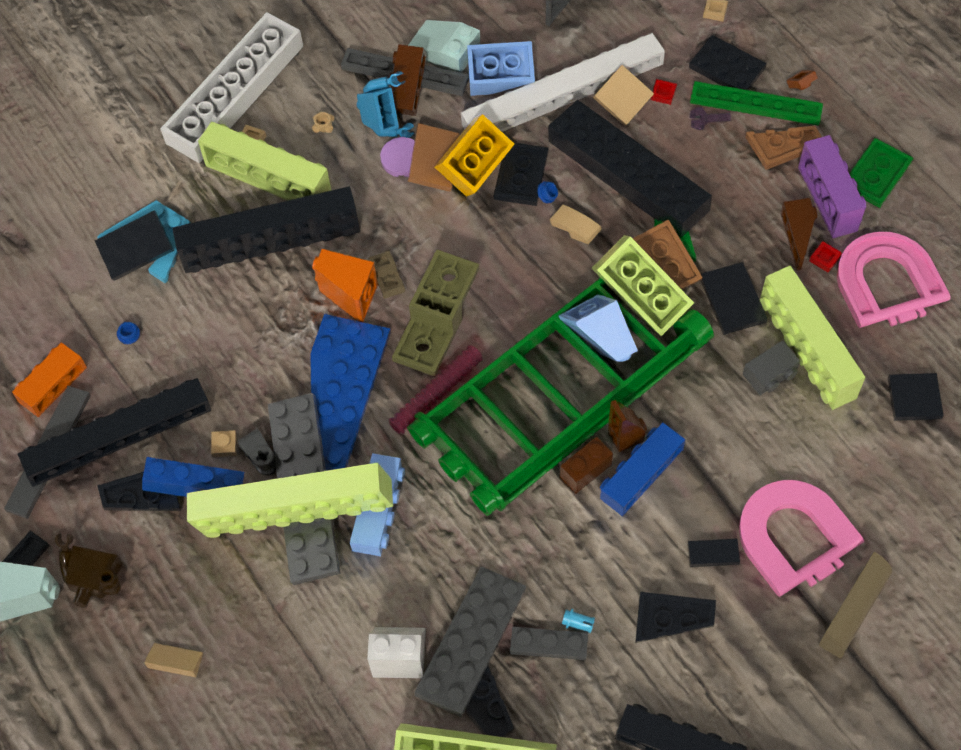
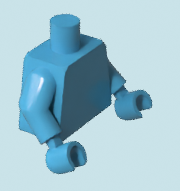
M401 71L392 74L390 78L385 76L370 80L363 88V92L357 94V108L360 110L363 124L371 128L380 137H397L400 135L401 137L410 138L415 134L407 131L414 127L412 123H407L402 128H399L392 87H389L390 84L397 87L406 82H399L397 80V76L403 74Z

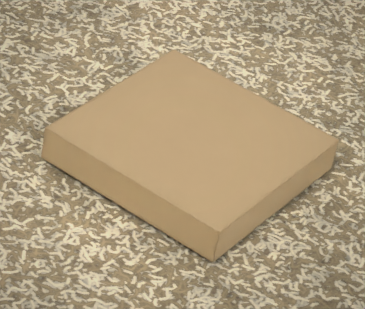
M621 65L593 98L626 126L654 93Z

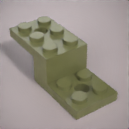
M436 250L409 304L411 319L392 356L393 362L434 377L436 376L463 320L462 304L480 269L478 263ZM447 274L455 276L452 281H445L443 277ZM420 344H427L429 346L428 350L423 352L418 351L416 348Z

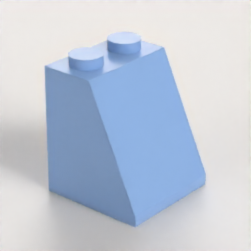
M598 294L559 315L563 323L600 355L617 362H623L631 358V354L638 351L617 300Z

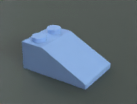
M532 41L467 45L470 96L491 95L535 82Z

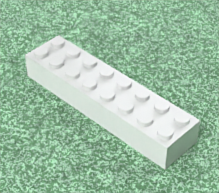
M266 12L160 128L165 143L200 163L203 160L198 140L211 121L217 124H224L229 128L237 122L301 50L303 42L300 30Z

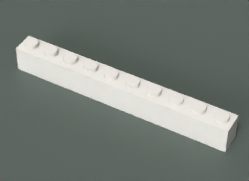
M653 33L641 36L632 42L621 44L608 52H602L596 57L583 60L579 64L566 67L555 74L547 75L519 89L508 91L502 96L489 99L478 106L466 109L461 112L462 126L465 130L474 118L483 114L501 132L598 92L621 65L634 76L663 65L665 51Z

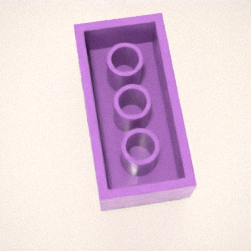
M830 135L804 142L798 168L832 238L857 232L866 209V201L863 196H860L857 190V183L848 172L846 161H842L838 145L833 143Z

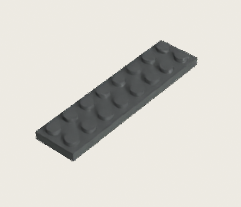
M309 393L268 404L277 479L326 471L315 395ZM317 518L311 523L291 522L289 526L283 527L290 582L293 585L341 574L333 519Z

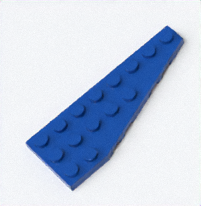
M328 314L323 316L310 353L311 393L316 397L326 471L347 468L391 334L390 328Z

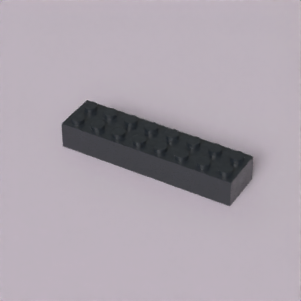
M576 100L548 125V139L552 145L652 218L662 222L669 220L680 238L710 211L712 201L710 193L581 101Z
M350 186L172 227L176 249L185 273H196L202 269L220 267L232 262H242L245 259L263 257L270 253L285 252L291 248L306 247L313 243L327 242L334 238L352 236L360 232L356 206Z

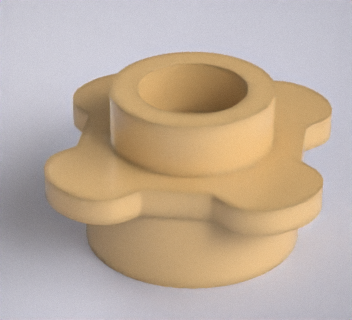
M320 112L313 117V132L331 133L333 131L332 122L335 120L333 115Z

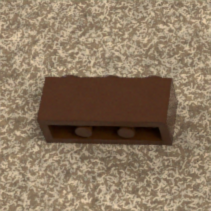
M398 44V50L394 51L393 64L395 66L394 72H390V76L401 71L403 74L398 75L397 80L399 82L406 81L397 87L391 85L397 114L416 116L427 57L423 47Z

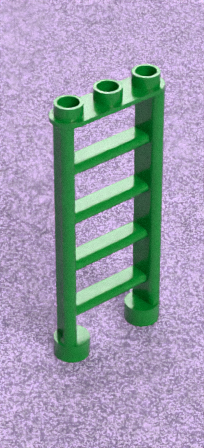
M599 278L427 414L417 412L414 416L415 421L408 425L407 429L412 438L423 449H426L433 443L444 454L438 459V462L450 479L457 482L464 476L475 487L470 492V497L482 513L489 516L496 509L503 511L509 503L609 422L610 404L612 401L616 400L628 407L695 351H698L712 340L714 331L708 320L698 311L689 309L673 324L678 338L665 347L618 302L628 328L657 354L624 381L559 318V315L598 294L616 300L607 292L610 287ZM556 330L615 387L613 391L583 415L524 357L525 354ZM514 363L573 422L540 450L481 390ZM471 397L530 457L497 485L484 474L438 425L440 421Z

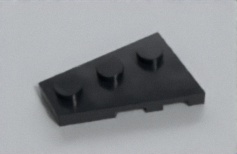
M640 592L635 643L714 627L716 600Z

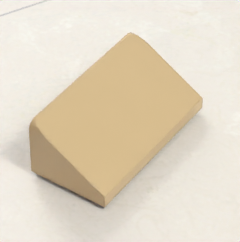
M154 643L144 664L150 669L197 677L203 652Z

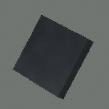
M937 373L890 374L888 376L894 421L936 420L943 418L944 414Z

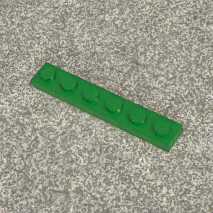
M694 81L690 104L818 126L823 108V103L697 81Z

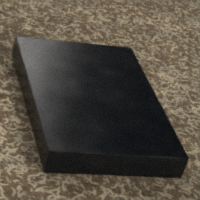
M514 143V146L501 160L493 199L537 206L539 199L538 186L543 181L549 148Z
M155 210L95 240L113 281L174 251Z
M743 262L701 273L703 277L701 284L723 335L767 323L768 318Z

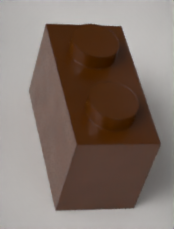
M596 437L560 466V478L577 494L612 465L613 453Z

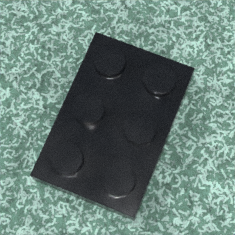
M711 35L690 61L689 68L722 86L749 90L766 69L767 63Z

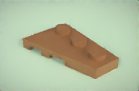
M815 126L789 128L787 131L779 132L766 130L765 133L757 134L751 131L746 132L745 137L765 170L801 157L804 142L821 138L822 136Z

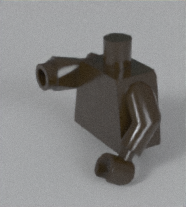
M61 533L56 535L55 543L58 547H61L59 549V566L63 581L71 591L76 592L73 600L74 605L87 608L91 596L104 598L106 595L113 596L120 591L121 585L117 574L123 563L118 555L74 545L71 549L69 545L73 542L72 534L66 535V543L62 541Z

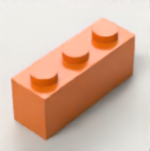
M61 342L49 352L48 356L40 364L33 368L32 372L23 381L16 385L12 393L18 403L39 417L87 367L81 356Z

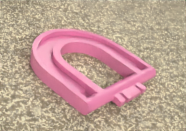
M892 232L869 233L852 241L841 255L837 268V283L859 328L884 320H888L892 327L897 325L898 322L901 324L917 319L918 315L920 318L926 316L924 308L950 300L949 291L929 254L918 243L906 236ZM877 258H888L897 261L906 269L920 298L880 310L863 276V267L871 260Z
M796 480L772 482L757 490L744 506L739 523L740 541L746 555L779 597L805 580L810 587H813L817 584L813 576L819 582L836 572L832 564L839 570L844 566V563L839 558L864 543L861 534L824 491L806 482ZM781 509H797L807 514L832 544L833 548L795 571L771 541L767 533L766 526L769 517Z

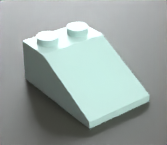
M426 20L408 46L423 47L427 53V62L442 69L462 73L468 65L467 45L480 44V30L462 22Z

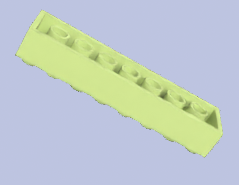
M372 463L187 493V522L206 537L214 538L219 537L221 533L240 534L243 533V530H265L267 526L273 525L285 527L289 526L291 522L311 523L317 518L335 519L338 515L344 514L356 516L360 515L363 511L369 510L372 512H382L386 508L393 507L392 480L379 463Z

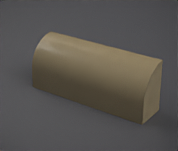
M873 552L819 644L820 647L842 659L892 574L890 564L878 553Z

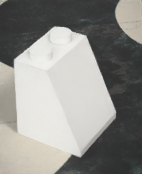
M375 627L369 633L367 658L373 678H422L424 675L426 628Z

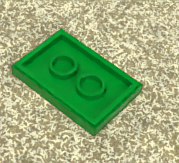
M874 138L849 174L851 178L855 179L860 196H863L865 201L881 208L914 158Z

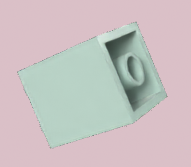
M0 562V622L53 607L54 599L57 600L59 596L60 586L46 568Z

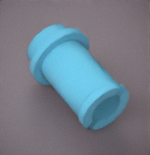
M572 608L571 611L565 610L562 624L566 625V628L570 626L591 633L595 617L573 612L574 609Z

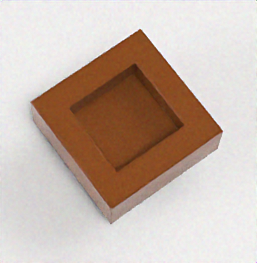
M802 70L786 81L789 88L804 90L810 87L811 82L818 79L813 70Z

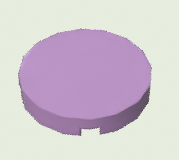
M406 137L394 138L383 146L380 158L382 167L387 173L399 177V175L409 176L414 146L413 139Z

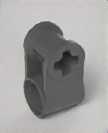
M258 428L237 440L245 456L250 459L261 475H271L276 471L274 454Z

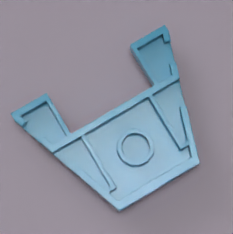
M156 200L99 234L97 238L99 239L155 210L174 251L157 259L149 267L148 271L152 276L166 283L169 279L168 274L171 267H174L178 254L172 227L191 222Z

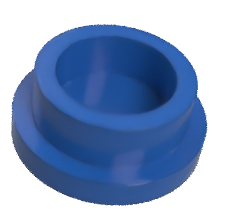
M544 181L538 186V196L544 203H552L558 196V189L554 183Z
M131 322L122 323L117 330L118 340L123 344L135 343L140 337L139 327Z

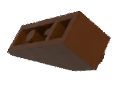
M810 198L785 201L781 210L782 221L797 271L802 269L815 219H817L816 206H812Z
M612 401L610 404L608 434L618 452L643 442L645 432L647 431L644 420L638 418L633 410L620 402Z

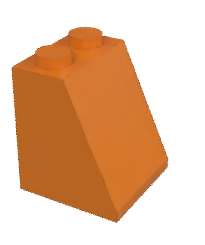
M321 249L319 257H315L312 266L313 270H315V281L318 283L319 291L356 321L364 322L378 287L374 262Z

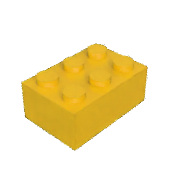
M481 114L471 121L434 168L467 197L476 193L514 146V143Z

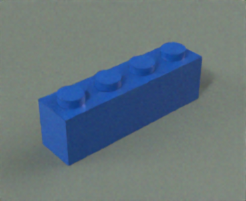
M664 423L658 428L653 427L646 436L647 440L642 445L639 443L631 452L632 456L628 461L623 460L616 468V474L612 478L607 477L600 486V499L622 517L684 450L686 439Z
M147 457L142 478V490L187 497V493L241 485L244 480V472Z

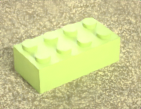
M624 235L592 267L594 272L657 335L662 336L694 304L630 236Z

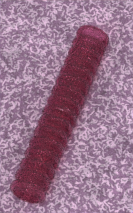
M468 345L466 350L461 352V355L456 356V360L453 359L451 364L446 366V369L441 370V374L436 375V379L433 378L430 381L431 384L427 383L425 388L420 390V393L415 394V398L410 399V403L404 405L405 408L399 409L400 413L396 412L394 418L391 417L389 419V424L398 434H405V429L408 430L407 426L415 421L414 416L417 412L426 414V410L432 408L431 405L437 404L436 400L440 401L442 396L447 394V391L452 390V386L457 385V381L460 382L463 379L462 376L468 375V372H471L473 367H476L478 362L480 363L483 360L480 351L474 346Z

